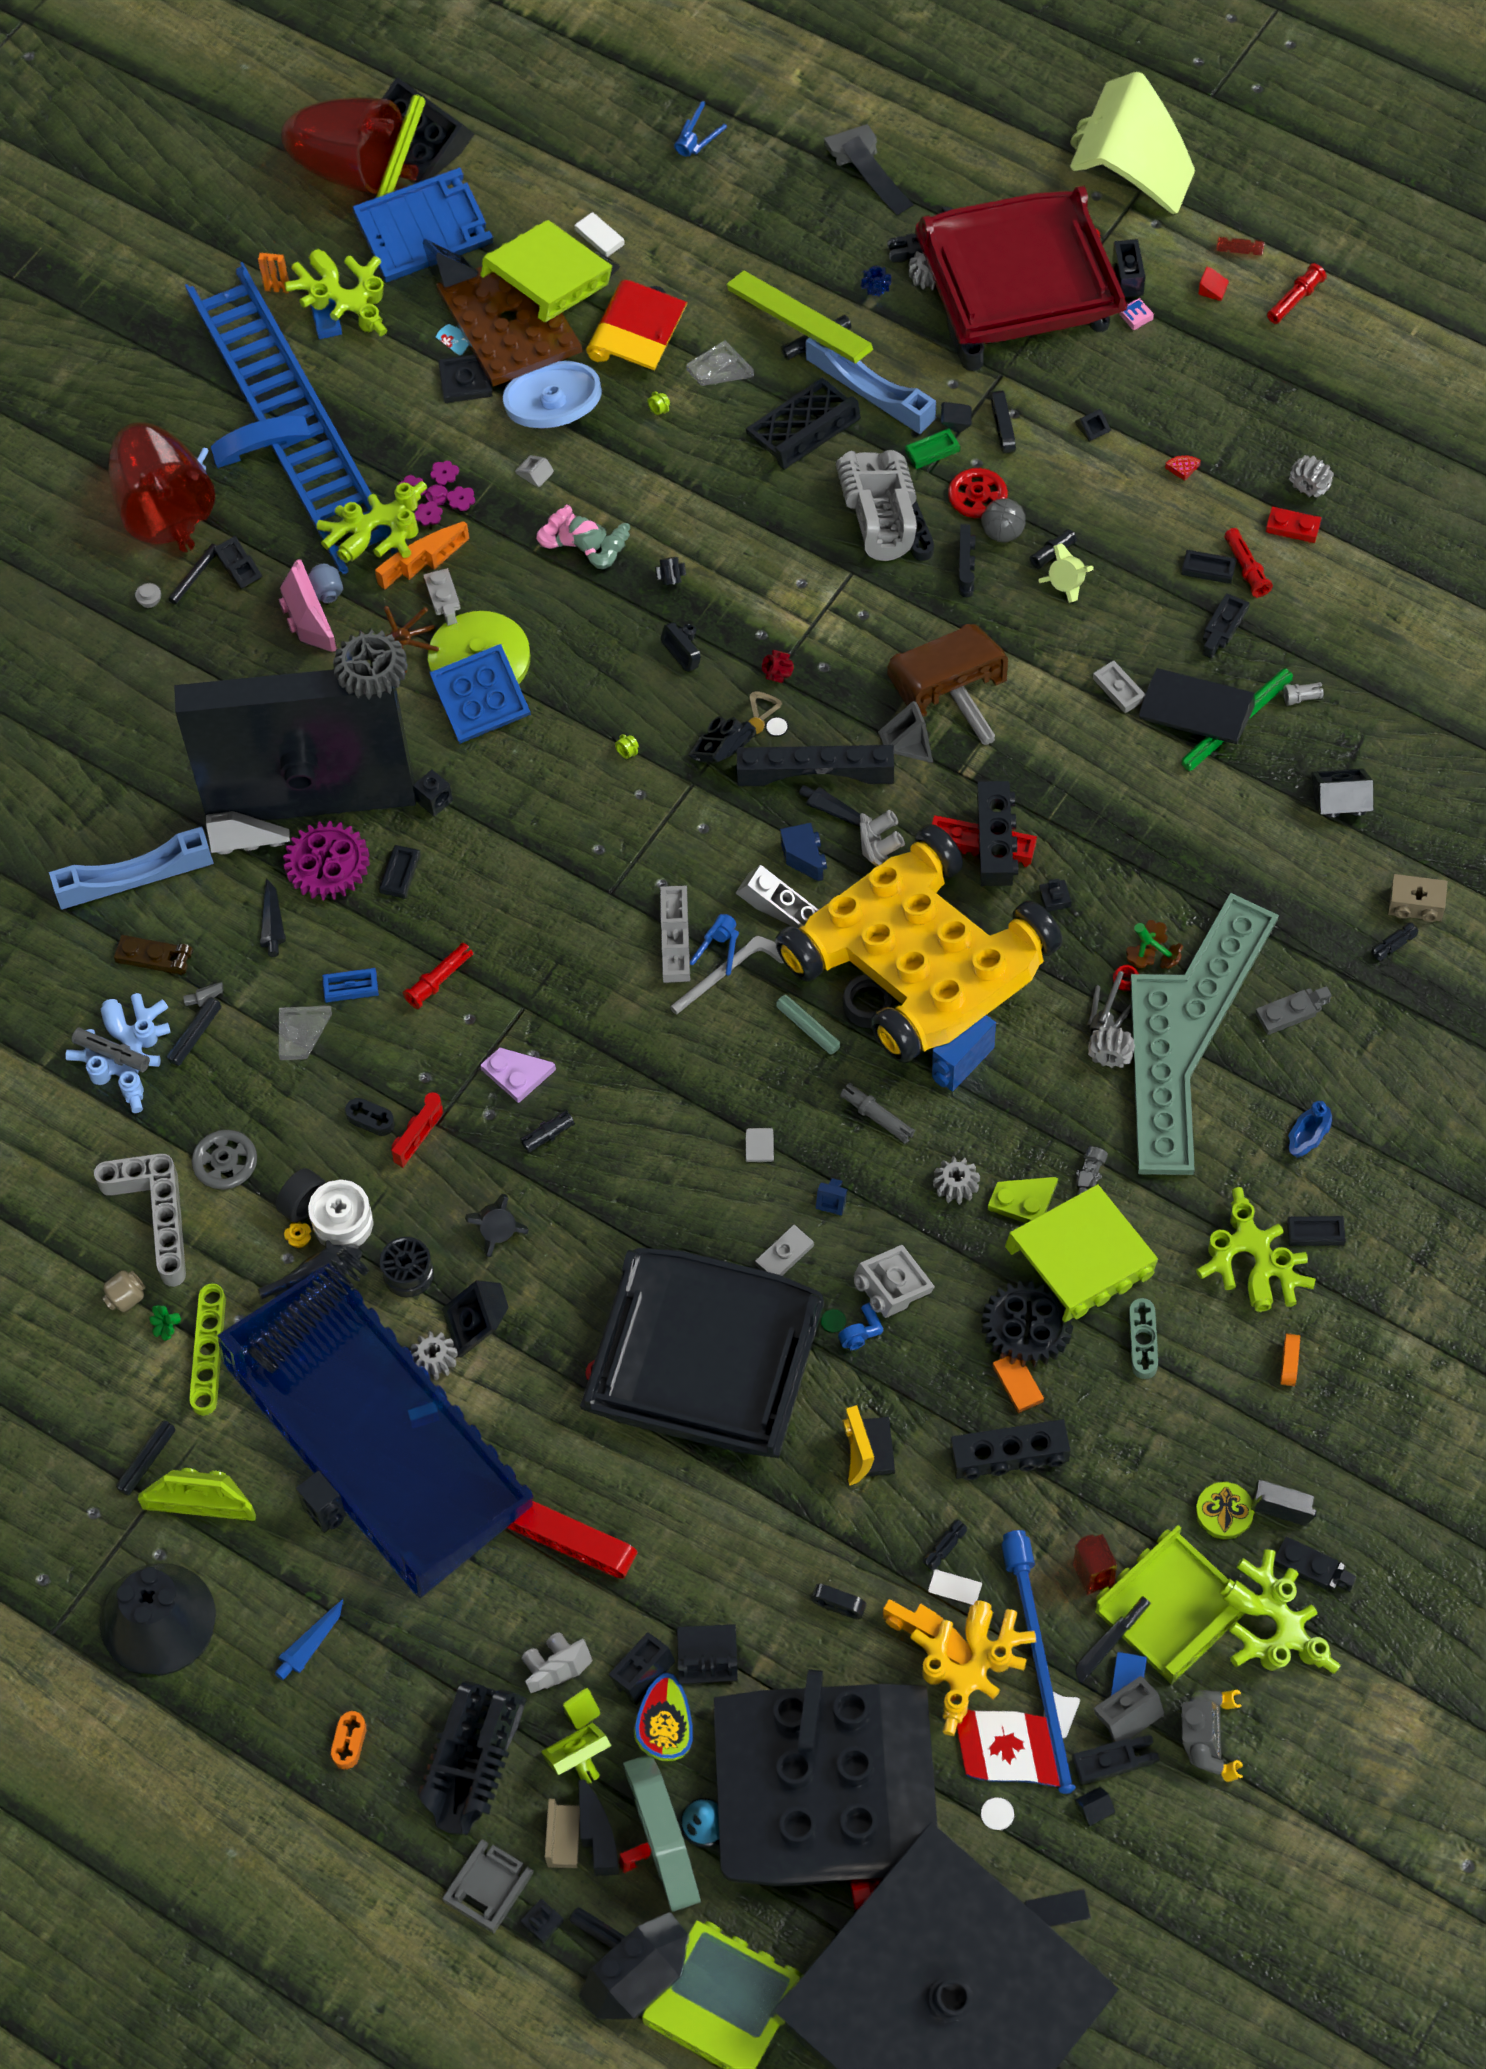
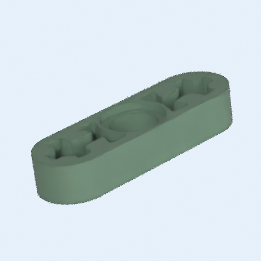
M1140 1298L1132 1302L1129 1311L1132 1371L1138 1378L1149 1379L1156 1374L1158 1368L1156 1315L1154 1304L1148 1299ZM1139 1308H1144L1146 1312L1145 1324H1140ZM1139 1333H1147L1152 1340L1149 1344L1142 1345L1136 1341L1135 1337ZM1142 1353H1147V1363L1149 1364L1147 1370H1144L1143 1366L1140 1365Z

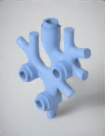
M133 994L131 1001L137 1021L132 1026L126 1024L122 1005L117 1000L109 999L102 1003L101 1015L107 1031L115 1039L122 1042V1044L130 1046V1049L147 1055L142 1052V1047H152L156 1044L159 1036L171 1033L168 1023L154 1026L152 1022L156 1016L168 1009L163 999L152 1007L145 1008L141 994ZM93 1029L86 1030L88 1032L95 1034V1031ZM87 1048L84 1050L67 1049L66 1060L87 1063L86 1069L94 1084L103 1085L111 1079V1075L119 1076V1087L126 1102L130 1103L132 1112L139 1113L143 1110L141 1100L143 1099L144 1089L138 1075L139 1070L125 1064L120 1066L113 1059ZM147 1055L150 1058L149 1066H160V1056Z

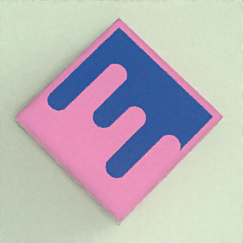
M1140 298L1128 304L1126 311L1119 313L1133 330L1150 322L1154 317V314Z

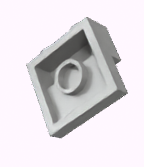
M903 1245L861 1262L853 1275L856 1288L867 1293L870 1297L872 1309L877 1313L881 1312L885 1318L907 1309L910 1302L930 1294L935 1287Z

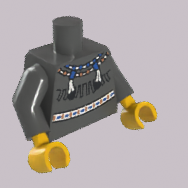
M1198 1690L1192 1694L1189 1702H1182V1739L1191 1764L1200 1769L1217 1775L1221 1774L1226 1782L1242 1778L1243 1776L1236 1772V1769L1243 1767L1240 1761L1236 1760L1224 1764L1221 1760L1219 1707L1221 1705L1225 1710L1241 1707V1704L1237 1705L1234 1702V1695H1240L1241 1692L1233 1690L1221 1693L1220 1691Z

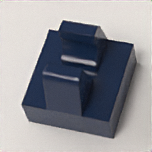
M832 1178L829 1184L820 1183L817 1191L816 1209L843 1215L847 1196V1189L841 1188L843 1181Z

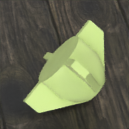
M1061 543L1053 546L1057 560L1050 566L1049 575L1039 578V583L1051 581L1057 590L1066 592L1068 602L1070 603L1078 600L1079 587L1084 582L1086 572L1093 570V566H1084V563L1080 559L1073 557Z

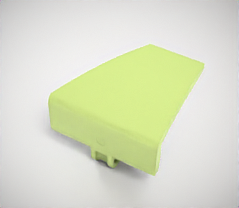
M1133 72L1108 81L1092 116L1079 121L1077 133L1071 139V145L1077 150L1070 165L1073 171L1084 170L1103 164L1140 188L1171 214L1178 213L1195 169L1173 120L1144 74Z

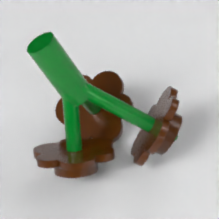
M1148 920L1146 925L1143 923L1135 925L1134 930L1141 939V945L1136 947L1130 946L1126 949L1128 962L1133 963L1138 968L1153 965L1156 950L1163 953L1160 964L1162 969H1170L1180 961L1182 956L1180 952L1183 948L1181 943L1171 945L1169 950L1162 946V943L1168 940V936L1165 934L1167 931L1165 923H1156L1154 920Z

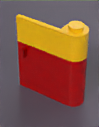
M630 280L620 281L586 348L589 357L596 362H605L610 354L655 371L687 306V302Z

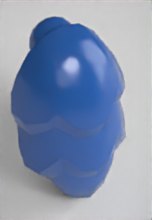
M1314 1102L1311 1109L1299 1116L1296 1124L1291 1129L1288 1135L1290 1139L1289 1151L1296 1158L1302 1157L1318 1147L1323 1136L1329 1132L1332 1124V1114L1325 1102Z

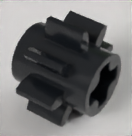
M678 557L660 559V566H655L656 579H662L663 585L681 583V576L686 575L685 563H679Z

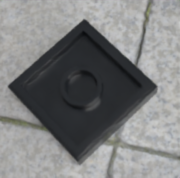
M475 355L438 360L444 404L493 397L491 382Z

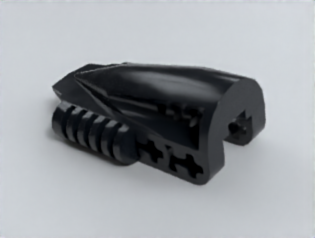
M465 1681L459 1686L444 1732L437 1733L436 1739L440 1740V1744L434 1743L432 1749L436 1750L437 1753L430 1754L429 1760L433 1761V1764H427L426 1770L430 1773L429 1775L424 1774L422 1778L426 1785H420L417 1793L422 1803L433 1813L436 1827L450 1834L468 1835L473 1824L481 1818L482 1814H490L492 1805L487 1802L488 1799L494 1800L495 1794L491 1793V1790L498 1789L499 1784L494 1781L495 1778L501 1779L502 1773L498 1772V1769L505 1768L506 1763L501 1760L509 1756V1752L506 1750L517 1731L527 1701L525 1697L507 1690L500 1689L495 1691L481 1684ZM485 1696L491 1697L492 1701L485 1700ZM482 1706L489 1708L488 1713L481 1711ZM480 1717L485 1719L484 1724L478 1723ZM477 1729L480 1730L479 1735L476 1734Z

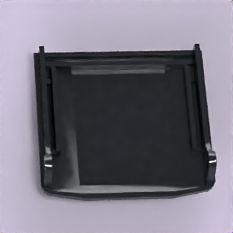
M649 1248L628 1250L623 1263V1274L580 1408L626 1425L734 1452L779 1459L824 1306L823 1296L819 1291L779 1274L684 1251Z
M868 1684L822 1687L814 1754L798 1752L805 1688L759 1690L714 1697L721 1872L724 1878L729 1881L768 1886L881 1881L926 1826L933 1822L938 1827L927 1686Z

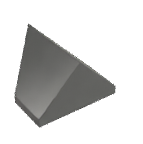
M913 701L878 732L884 745H894V754L933 763L926 724L917 702Z

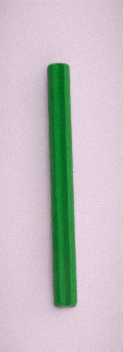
M1286 668L1282 669L1255 693V707L1250 718L1283 689L1284 685H1288L1292 681V672ZM1206 737L1182 758V766L1187 771H1192L1224 741Z

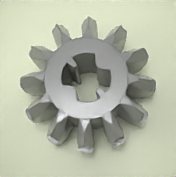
M916 252L914 258H911L909 262L910 279L913 280L914 286L921 285L922 290L925 287H930L933 291L936 284L925 256L922 253Z
M1304 455L1291 468L1289 480L1293 482V487L1298 488L1300 493H1306L1308 497L1313 495L1318 498L1321 494L1328 491L1331 486L1334 473L1329 470V465H1325L1323 460H1317L1315 456L1310 458Z
M1112 1026L1109 1028L1100 1027L1099 1030L1093 1031L1090 1037L1088 1055L1092 1057L1093 1062L1101 1063L1102 1067L1107 1065L1111 1068L1114 1066L1121 1068L1124 1064H1129L1133 1057L1135 1049L1134 1039L1131 1037V1033L1123 1032L1122 1028L1114 1029Z
M953 1156L951 1163L943 1160L941 1168H936L934 1171L936 1178L933 1179V1186L938 1188L937 1195L939 1197L946 1195L947 1203L951 1202L952 1199H956V1202L960 1205L963 1197L970 1201L972 1193H977L979 1190L977 1183L980 1181V1175L976 1173V1166L974 1164L967 1165L966 1158H963L961 1162H957V1159Z
M430 1331L427 1339L419 1336L417 1338L419 1344H412L411 1352L413 1354L409 1356L410 1363L414 1364L413 1369L415 1373L422 1372L425 1380L431 1374H433L435 1380L439 1379V1373L448 1376L450 1373L448 1367L455 1368L456 1360L454 1358L458 1356L457 1349L453 1348V1340L451 1338L445 1340L442 1332L436 1338ZM436 1354V1357L431 1358V1355Z

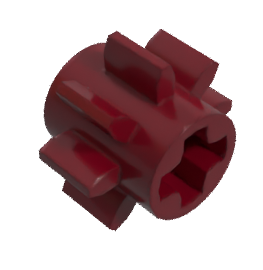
M772 650V655H766L762 661V670L767 674L765 678L779 683H783L784 678H789L794 669V664L789 659L790 654Z

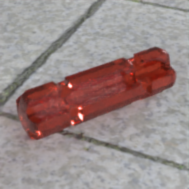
M1218 237L1217 251L1226 252L1230 250V253L1239 254L1253 252V255L1261 256L1264 253L1265 244L1263 241L1257 240L1253 243L1247 239L1232 238V240H1228L1227 237Z

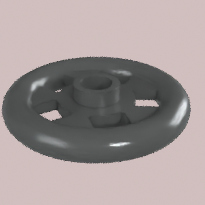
M219 1130L207 1135L197 1144L192 1156V1168L196 1177L204 1185L220 1190L231 1189L244 1183L254 1172L257 1163V1152L253 1142L246 1135L234 1130ZM228 1141L238 1143L235 1150L226 1146ZM215 1144L219 1148L215 1149L210 1155L206 1151ZM223 1155L228 1156V1159L225 1161L219 1160ZM238 1156H246L245 1165H237ZM211 1162L215 1170L207 1173L203 1165ZM233 1170L232 1177L222 1179L221 1172Z

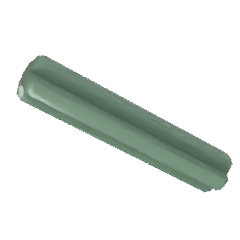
M783 995L777 1000V1008L829 1054H834L840 1048V1041L789 996Z

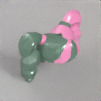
M565 505L563 509H559L548 518V524L539 529L536 539L542 547L546 548L577 546L581 551L585 552L590 563L596 568L605 569L612 566L616 560L617 553L625 547V541L630 536L628 532L630 526L628 523H622L612 531L610 536H606V531L602 526L585 517L575 516L572 514V508L569 505ZM601 547V553H596V550Z

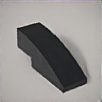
M579 1780L582 1847H593L595 1876L620 1875L616 1845L606 1813L585 1780Z

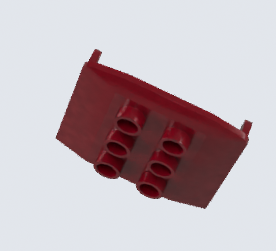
M1084 185L1076 186L1073 192L1034 193L952 209L932 217L929 215L921 217L920 221L916 224L915 234L959 344L1000 342L1089 324L1127 310L1125 296L1087 208L1088 195Z

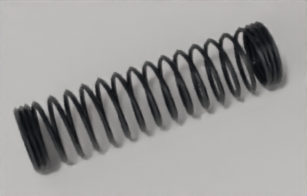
M345 1247L337 1253V1257L349 1271L334 1260H331V1264L343 1278L330 1268L324 1267V1270L337 1285L324 1275L318 1273V1277L331 1292L315 1280H312V1284L325 1299L311 1288L306 1287V1291L320 1307L302 1293L299 1294L300 1298L314 1314L299 1302L293 1300L294 1305L309 1322L293 1309L287 1307L288 1312L303 1329L286 1315L280 1314L281 1318L297 1336L280 1322L274 1320L275 1325L291 1343L271 1327H268L269 1332L285 1349L265 1334H261L263 1339L279 1356L257 1340H255L256 1345L265 1355L254 1345L247 1349V1352L271 1374H274L279 1369V1366L267 1352L279 1361L285 1362L284 1357L273 1345L285 1354L291 1355L290 1350L279 1338L294 1349H298L297 1344L285 1331L300 1342H304L303 1337L291 1324L304 1334L310 1335L309 1330L298 1318L314 1329L317 1326L304 1311L319 1322H323L322 1317L310 1304L325 1315H329L328 1310L316 1297L329 1307L335 1309L334 1303L322 1290L338 1302H342V1299L328 1283L344 1295H348V1292L335 1277L352 1289L354 1285L341 1270L357 1282H360V1278L347 1263L363 1276H366L365 1274L369 1272V1269Z

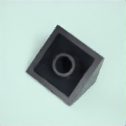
M424 238L422 243L431 273L445 288L478 275L479 272L466 258Z

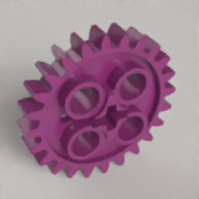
M332 821L328 822L327 827H323L322 823L318 822L317 829L308 825L309 832L305 833L299 830L300 839L292 837L293 846H286L288 854L284 855L286 863L284 868L289 882L292 881L294 889H301L302 895L310 891L311 899H314L317 894H321L322 900H325L327 894H331L334 900L336 899L337 892L346 896L345 889L349 888L354 891V882L362 884L361 875L368 874L366 867L370 866L365 839L361 840L359 832L353 834L351 826L344 830L342 822L336 827H333ZM339 873L336 876H330L331 874Z

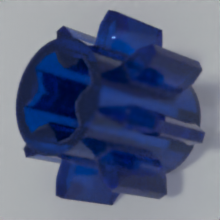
M873 266L868 271H863L861 287L867 288V295L871 294L879 297L885 291L889 292L891 274L885 275V267Z

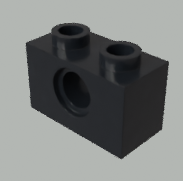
M1138 239L1114 241L1112 261L1116 278L1124 296H1144L1146 276Z

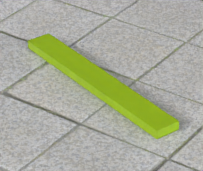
M742 271L726 284L728 291L855 364L873 350L872 343L746 271Z

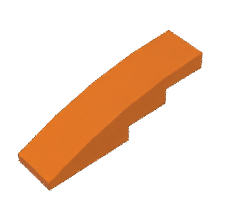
M463 521L415 541L408 546L411 555L407 558H403L400 552L394 554L375 569L377 584L385 590L402 574L410 580L427 564L435 570L469 540L467 523Z

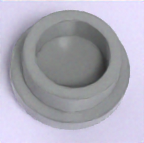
M143 584L136 590V600L143 607H154L159 603L161 591L155 584Z

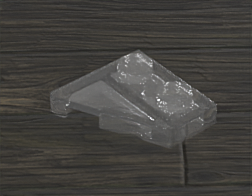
M726 340L686 364L689 374L701 386L754 376V369Z
M331 1006L279 1008L280 1060H299L309 1057L332 1015Z

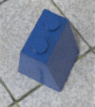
M986 1015L950 1043L934 1047L932 1077L939 1086L947 1087L953 1092L994 1049L996 1022Z

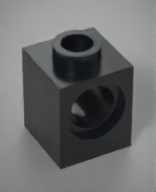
M432 769L413 785L416 802L434 817L453 801L450 784Z

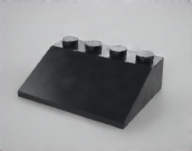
M396 77L357 136L390 160L412 96L418 95L423 97L425 104L402 166L404 171L419 182L436 176L464 151L475 133Z

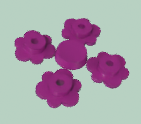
M450 461L436 462L432 466L431 478L436 479V483L439 485H433L421 494L426 493L428 502L426 504H419L418 510L414 513L416 521H421V524L424 526L430 523L435 525L441 521L440 515H442L443 511L442 508L437 506L444 504L447 499L450 501L451 508H458L460 511L468 510L469 506L475 503L472 488L463 489V487L458 486L455 488V491L448 493L447 489L442 486L447 482H454L455 476L459 474L458 466L452 465ZM408 475L399 484L408 483L414 487L420 481L423 482V479Z

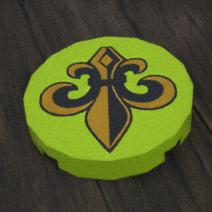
M1229 1482L1214 1483L1205 1488L1199 1496L1196 1506L1197 1521L1212 1537L1223 1540L1235 1539L1251 1526L1254 1511L1251 1510L1253 1500L1247 1491L1237 1484Z

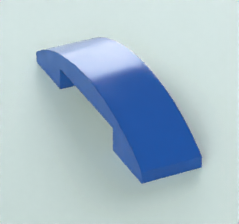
M282 416L241 427L216 441L211 446L216 466L220 468L241 461L239 456L241 454L286 440L288 445L310 439L311 435L305 416Z

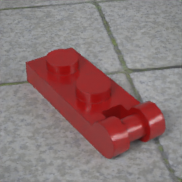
M432 1092L425 1096V1106L417 1116H413L410 1119L403 1136L397 1137L394 1141L391 1152L394 1163L404 1168L441 1118L443 1107L441 1105V1098L437 1093Z

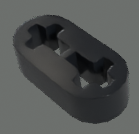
M354 1098L346 1104L345 1112L351 1124L379 1136L388 1135L394 1130V1117L388 1109L361 1098ZM362 1108L364 1114L358 1113L354 1116L353 1110L358 1111ZM386 1118L387 1124L382 1123L381 1126H378L377 1120L382 1121Z
M816 1584L810 1597L811 1601L816 1605L853 1619H861L867 1606L863 1599L824 1584Z

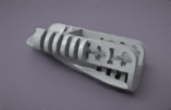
M886 450L883 453L863 452L855 454L854 451L847 452L837 460L836 470L846 505L856 510L864 539L865 551L870 557L882 561L893 560L903 556L911 549L915 539L916 518L912 505L917 499L905 457L893 450Z

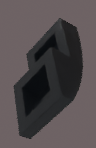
M236 536L214 547L213 551L240 589L263 577L251 556L246 554Z

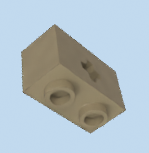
M1394 874L1390 890L1388 915H1394L1402 919L1417 918L1427 922H1442L1446 906L1448 881Z

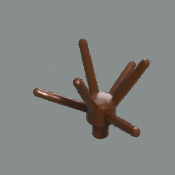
M384 607L392 628L389 635L392 634L395 641L401 643L402 649L404 645H411L435 652L439 651V647L411 640V636L435 629L434 625L408 631L428 611L427 607L418 612L402 628H397L389 607Z

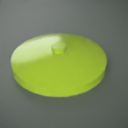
M473 611L456 616V624L449 626L447 623L443 624L431 639L429 645L439 647V651L428 650L430 672L499 644L503 647L518 684L524 679L530 665V648L525 633L517 623L499 613Z

